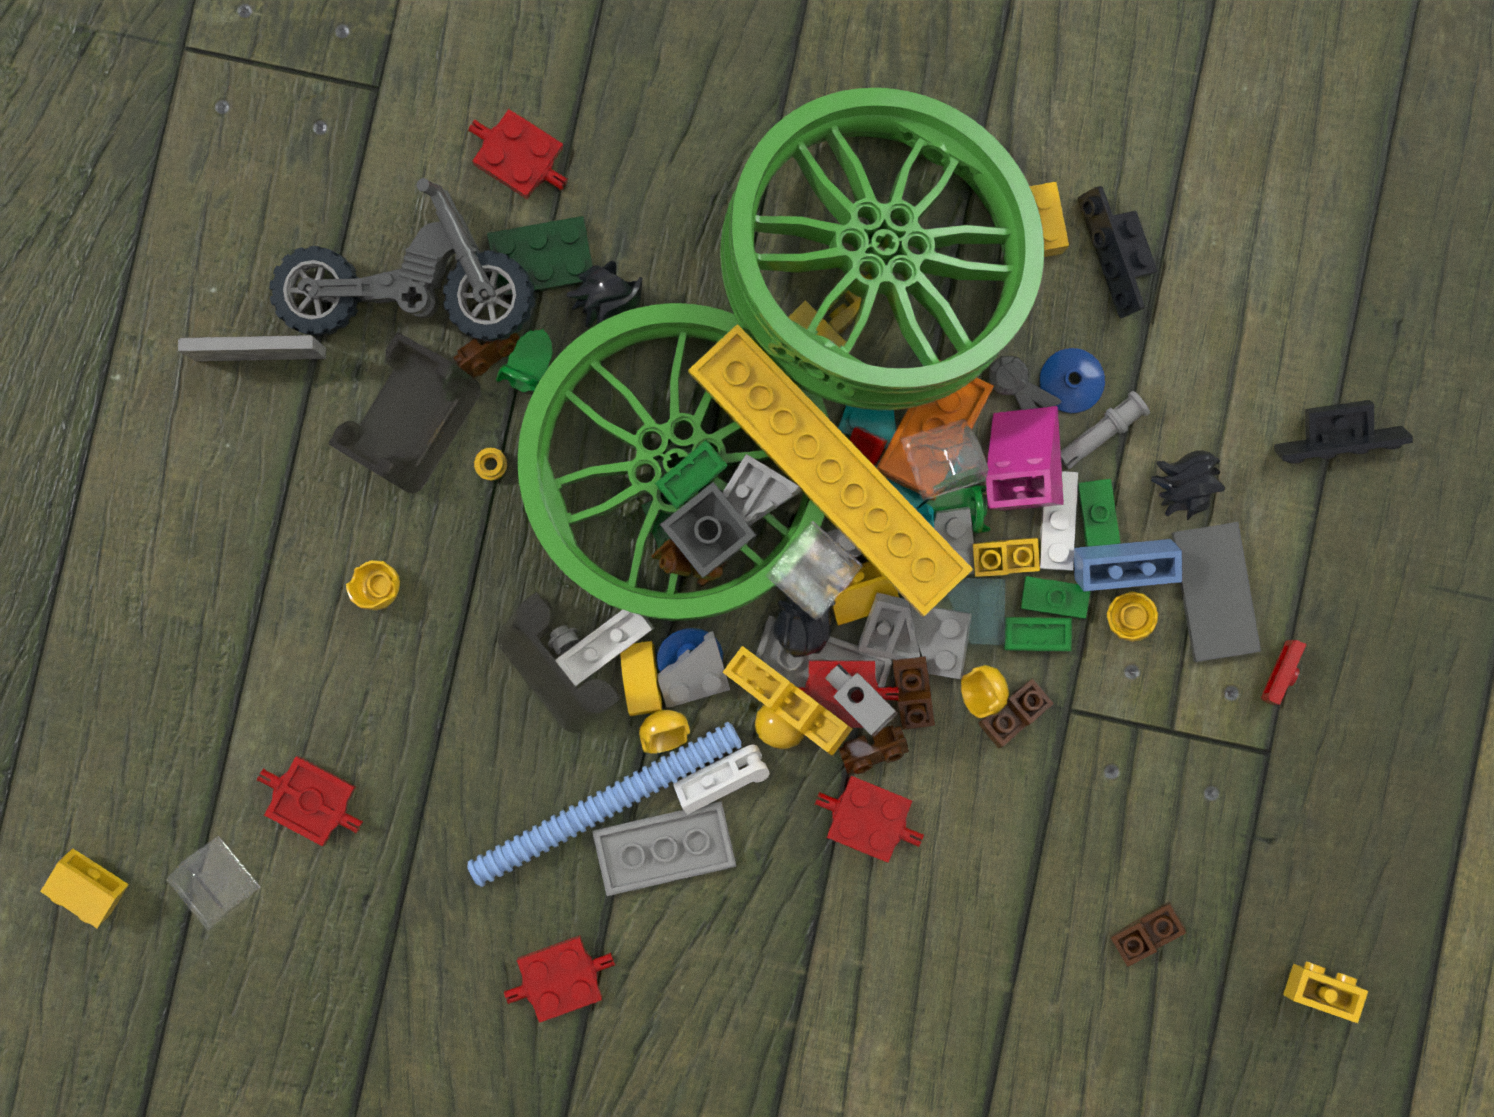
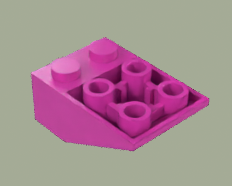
M1057 406L993 413L986 470L988 509L1005 511L1064 505Z

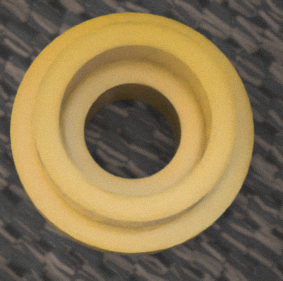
M485 448L475 457L474 467L481 478L493 481L505 474L507 459L500 450ZM495 459L497 467L494 470H487L485 466L487 460Z

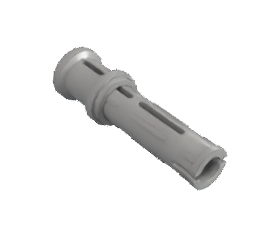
M1131 391L1128 394L1129 398L1114 409L1111 407L1107 409L1103 419L1060 450L1061 462L1068 470L1116 433L1124 434L1128 431V426L1142 415L1146 417L1150 414L1149 408L1135 391Z

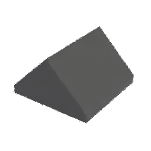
M714 482L660 524L702 578L732 558L756 536Z

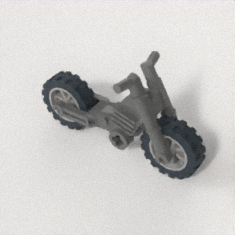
M425 178L418 180L417 189L431 197L440 222L429 223L420 229L409 248H406V255H404V263H402L401 269L359 278L356 276L355 272L357 271L354 266L342 255L327 248L309 246L306 249L303 247L294 250L295 253L292 255L287 254L282 258L283 263L275 267L273 271L275 277L274 280H270L269 285L273 295L270 296V301L276 308L275 313L288 327L312 336L331 335L336 333L339 328H345L350 323L348 320L351 316L355 317L359 310L356 308L358 302H374L377 304L398 302L404 311L419 318L433 316L439 308V299L435 289H441L447 261L456 253L455 259L457 263L455 265L457 267L454 271L451 270L447 276V279H449L448 283L444 285L443 289L446 300L444 301L445 310L448 311L452 323L463 333L475 339L489 342L510 338V335L518 333L523 328L522 325L525 321L528 322L532 315L530 311L535 305V298H533V292L535 291L529 274L514 259L503 253L489 250L480 253L463 216L459 214L449 192L443 190L442 186ZM318 267L316 278H310L306 271L310 268ZM325 269L330 271L335 279H323ZM501 274L510 284L498 289L496 282L498 275ZM301 276L303 279L298 283V288H295L296 282ZM470 284L473 288V293H467ZM510 290L513 293L511 305L505 302L503 294ZM294 294H305L307 297L297 306ZM422 295V301H417L414 305V300L420 299ZM466 299H475L479 302L472 312L467 306ZM313 300L316 316L304 313ZM321 301L326 304L333 303L332 307L323 313ZM499 304L508 310L497 319L494 306ZM485 306L488 307L490 321L477 318Z

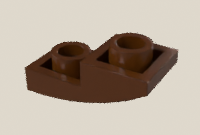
M926 656L893 660L895 682L899 691L897 694L899 695L898 706L902 730L935 726Z
M1032 678L1008 697L1007 704L1000 712L984 717L978 724L994 744L1001 748L1023 728L1034 722L1054 703Z
M1169 901L1112 935L1111 939L1125 964L1129 967L1156 953L1157 948L1186 934L1187 930Z

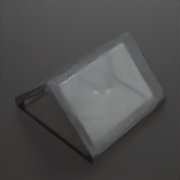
M219 836L183 860L166 879L207 931L260 888L258 883Z

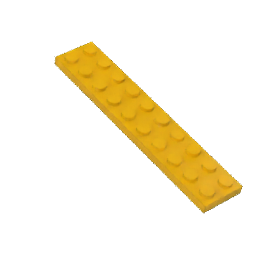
M738 324L688 370V373L796 485L800 486L801 491L922 617L973 570Z

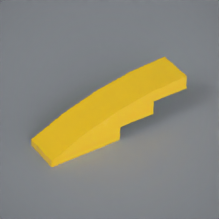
M743 646L723 671L730 679L832 756L852 731L851 727Z

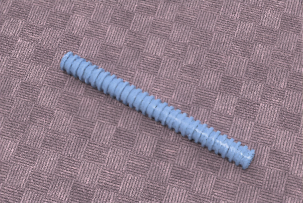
M729 722L724 723L725 727L722 729L717 727L715 728L716 732H707V737H698L696 743L693 744L691 741L688 743V747H679V752H670V757L666 758L663 756L660 758V762H651V767L644 766L642 767V772L635 771L633 772L634 776H625V781H616L614 787L611 788L610 785L605 787L606 791L603 793L599 790L596 792L597 796H588V801L583 802L581 800L578 802V806L574 807V805H571L569 811H560V816H551L549 822L543 820L541 826H532V831H523L521 837L516 835L513 841L506 840L504 846L500 844L495 846V851L490 849L486 851L485 856L482 854L478 855L476 861L473 859L469 860L467 867L474 882L483 887L485 886V881H494L496 875L502 877L504 871H513V866H522L524 860L528 863L531 861L532 856L539 857L541 851L546 853L550 851V846L555 848L559 846L558 842H567V837H576L578 831L583 833L588 826L593 828L596 826L595 822H604V817H613L615 811L621 813L623 807L627 806V808L632 807V802H641L643 796L648 798L651 792L658 793L660 787H669V782L676 783L678 782L677 778H686V773H695V768L699 766L701 769L704 768L705 763L708 761L712 764L714 758H723V753L728 752L730 754L735 747L740 749L742 742L733 725Z

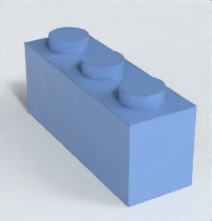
M1171 539L1074 548V578L1083 591L1182 582V550Z

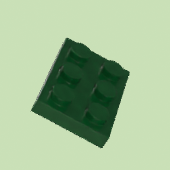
M584 216L487 233L490 251L509 256L527 271L530 281L534 286L535 292L533 293L583 284L584 282L578 278L579 275L593 266ZM501 274L498 275L496 282L498 289L510 284ZM512 290L503 293L505 298L513 297Z

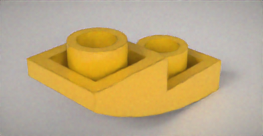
M861 273V275H862L865 279H868V280H872V279H873L870 274H868L867 276H864V275ZM847 291L845 295L850 306L847 307L844 303L829 315L832 319L829 325L838 334L842 333L853 322L859 310L861 297L856 296L850 291Z
M1037 537L972 544L975 577L1040 571Z
M652 641L634 643L620 653L624 691L630 716L655 713L662 710L661 688L656 669L655 645Z

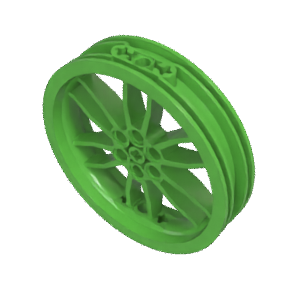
M859 88L832 93L804 104L775 124L761 139L745 164L737 188L729 203L722 228L720 259L726 294L738 323L795 384L815 395L839 404L872 410H897L932 403L965 387L977 378L1011 341L1028 317L1038 294L1044 264V237L1038 207L1026 178L1011 155L985 128L959 110L921 94L889 88ZM844 137L884 138L902 142L913 148L895 179L887 204L879 203L876 200L861 162ZM827 141L849 180L855 199L854 204L828 180L808 151V147ZM923 154L930 162L943 166L942 170L945 172L937 185L914 207L902 200L909 170L917 155L921 156ZM793 157L815 195L840 224L806 217L757 215V210L761 197L773 176ZM954 172L962 177L978 195L990 214L995 227L961 225L925 230L918 221L935 203ZM858 217L866 218L870 225L861 223ZM891 219L899 220L903 226L895 225ZM754 232L798 236L829 245V249L804 254L755 253ZM842 243L852 245L855 251H848ZM955 244H1001L1004 265L967 262L937 253L934 249ZM908 246L917 248L920 254L912 253ZM878 247H883L885 251L880 250ZM839 268L844 272L845 276L825 298L808 329L790 320L778 306L768 290L760 270L797 273ZM860 271L868 272L873 279H865L860 274ZM893 272L900 273L905 281L896 279ZM923 273L957 280H994L1004 282L997 308L985 329L976 339L971 341L968 338L949 303ZM847 291H850L856 296L861 297V302L854 328L845 345H841L839 348L831 340L816 335L818 333L816 328L826 312ZM908 293L936 319L958 352L942 361L938 360L915 319ZM876 294H884L887 297L902 335L923 367L886 368L872 366L849 354L867 323Z
M666 303L639 307L608 318L584 332L557 356L542 376L529 401L520 431L518 477L522 500L530 524L548 555L572 581L591 595L620 610L657 620L690 621L715 617L739 609L766 594L786 577V574L799 563L809 549L825 515L803 493L798 511L790 527H785L770 513L762 517L765 522L781 534L782 540L765 559L760 558L747 545L740 549L754 563V568L740 577L713 588L678 593L676 590L679 575L673 573L670 574L668 589L665 592L640 588L637 585L646 542L660 512L672 515L677 511L673 505H667L661 500L662 492L655 485L658 480L672 469L668 468V464L672 463L671 458L678 456L680 461H682L707 440L711 446L718 450V454L728 466L740 465L746 454L759 462L771 459L763 450L726 454L723 442L743 430L736 422L727 425L713 434H706L701 429L713 400L707 391H705L695 415L680 413L679 380L687 340L689 338H696L717 344L737 324L740 326L733 313L697 304ZM677 337L678 344L670 380V419L667 423L660 425L655 423L633 393L601 366V362L616 352L641 342ZM590 371L599 374L630 404L644 424L637 431L636 435L606 421L573 393L575 387ZM798 386L829 419L822 398ZM565 402H571L602 430L636 449V458L633 461L588 467L555 479L549 462V452L553 431ZM678 425H690L693 428L692 436L686 440L678 439L675 436V429ZM650 434H656L662 439L660 447L653 451L643 446L645 437ZM644 466H649L655 471L654 479L649 483H642L637 480V472ZM628 474L632 484L629 488L603 504L573 515L570 512L568 513L561 493L564 490V486L594 477ZM718 476L711 481V483L714 482L722 493L728 484L719 479ZM646 493L653 497V501L637 539L630 578L624 582L601 569L577 546L571 525L607 514Z

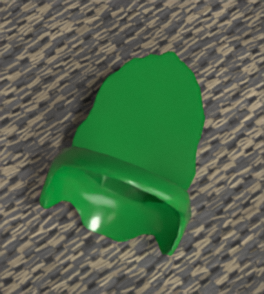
M544 329L529 331L519 338L514 351L509 355L507 365L503 364L500 367L496 382L507 379L512 388L521 392H534L542 376L549 368L553 353L551 339Z
M985 485L943 491L938 494L935 501L929 499L926 503L932 506L934 514L935 511L969 507L972 531L974 533H984L991 530L990 527L983 523L984 517L987 515L988 503L987 499L983 496V492L987 491V486Z

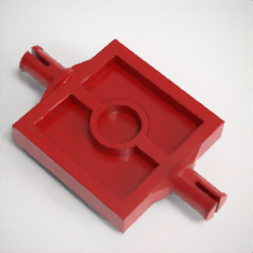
M510 109L491 130L476 119L469 126V132L484 140L482 148L472 160L473 165L528 200L535 188L545 180L560 191L567 184L568 178L553 170L554 161L562 151L563 143Z
M808 660V679L805 687H798L851 728H863V726L833 697L838 691L825 679L838 664L852 677L856 673L860 674L884 700L898 701L899 697L897 694H886L899 693L898 687H878L875 678V660ZM859 689L854 690L851 694V699L855 703L861 702L864 698V694Z
M300 756L294 758L289 770L281 777L264 768L260 772L261 775L258 776L257 781L274 789L272 801L264 816L320 846L326 845L331 833L339 825L355 832V834L360 830L359 827L362 826L363 821L346 813L348 802L356 789V786Z
M850 776L845 791L838 799L819 792L817 798L829 803L819 799L815 801L814 805L832 811V823L826 836L827 839L886 863H889L895 846L901 840L917 847L920 846L921 841L910 836L923 840L924 834L906 828V817L913 802L912 800L856 777Z
M579 935L518 957L517 963L522 974V985L507 991L505 990L504 995L507 998L508 1005L527 997L528 1001L533 1005L540 1023L601 1001L602 994L597 983V972L615 966V961L611 952L592 959L585 950Z

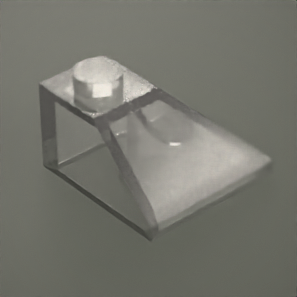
M965 419L901 439L923 501L986 481L989 471L979 441Z

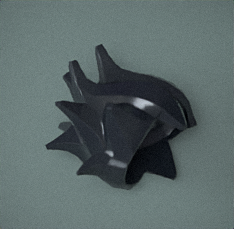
M611 260L604 267L594 265L586 272L581 273L578 278L584 283L577 290L567 292L566 296L578 299L571 310L584 307L582 313H587L586 327L590 328L596 319L597 324L615 315L635 309L641 300L643 279L639 277L637 281H624L617 276L616 262Z
M1196 450L1186 454L1175 463L1170 464L1165 461H1157V466L1168 476L1160 477L1155 475L1151 477V481L1167 490L1159 494L1161 498H1164L1161 506L1169 505L1165 512L1166 516H1170L1175 511L1187 510L1186 516L1187 520H1189L1192 515L1209 508L1211 494L1225 490V486L1213 476L1220 474V471L1215 466L1219 464L1220 459L1208 451Z
M794 580L791 582L793 590L789 587L784 589L787 601L780 600L778 602L780 611L774 624V636L783 649L794 658L804 657L813 653L819 654L831 635L832 620L829 608L835 605L836 602L823 601L827 591L825 587L809 597L808 593L805 595Z

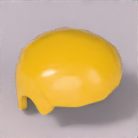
M370 560L360 565V567H356L351 581L346 584V590L351 602L362 609L375 611L387 608L392 604L400 588L397 571L386 562Z
M1130 591L1117 596L1112 601L1107 611V620L1110 630L1119 639L1135 642L1147 638L1154 631L1158 622V612L1155 603L1143 593Z
M987 665L975 667L961 679V693L964 704L970 713L977 718L996 714L1007 704L1009 697L1006 678L997 668Z
M763 705L757 712L755 720L756 733L769 746L780 750L797 746L805 737L803 733L766 705Z
M672 710L656 711L645 718L639 729L642 749L645 753L650 754L662 753L684 745L687 742V735L690 734L686 717Z

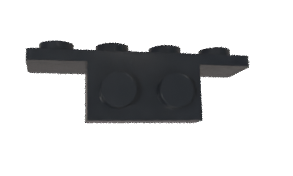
M1094 187L1079 196L1078 202L1119 318H1125L1145 307L1136 279L1150 276L1158 272L1137 211L1113 215L1103 187Z
M1371 400L1305 409L1306 440L1275 444L1274 451L1282 461L1301 463L1306 458L1319 457L1330 459L1341 453L1364 454L1368 453L1370 449L1375 448L1398 449L1403 444L1413 443V436L1403 426L1374 430V403Z

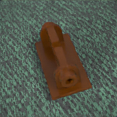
M513 333L510 335V338L491 342L486 341L482 346L474 338L458 349V354L453 358L471 381L475 377L486 373L492 365L503 357L509 356L514 351L519 336L517 333Z
M668 539L651 555L652 559L659 560V567L665 573L689 576L691 574L690 566H692L693 577L714 581L716 578L719 579L723 573L722 566H719L702 578L672 539Z
M890 725L883 728L875 737L872 736L875 744L870 746L865 735L844 742V746L838 748L844 762L847 775L853 772L855 774L865 773L872 769L875 764L883 761L888 763L897 761L905 753L909 752L907 740L904 738L901 727Z

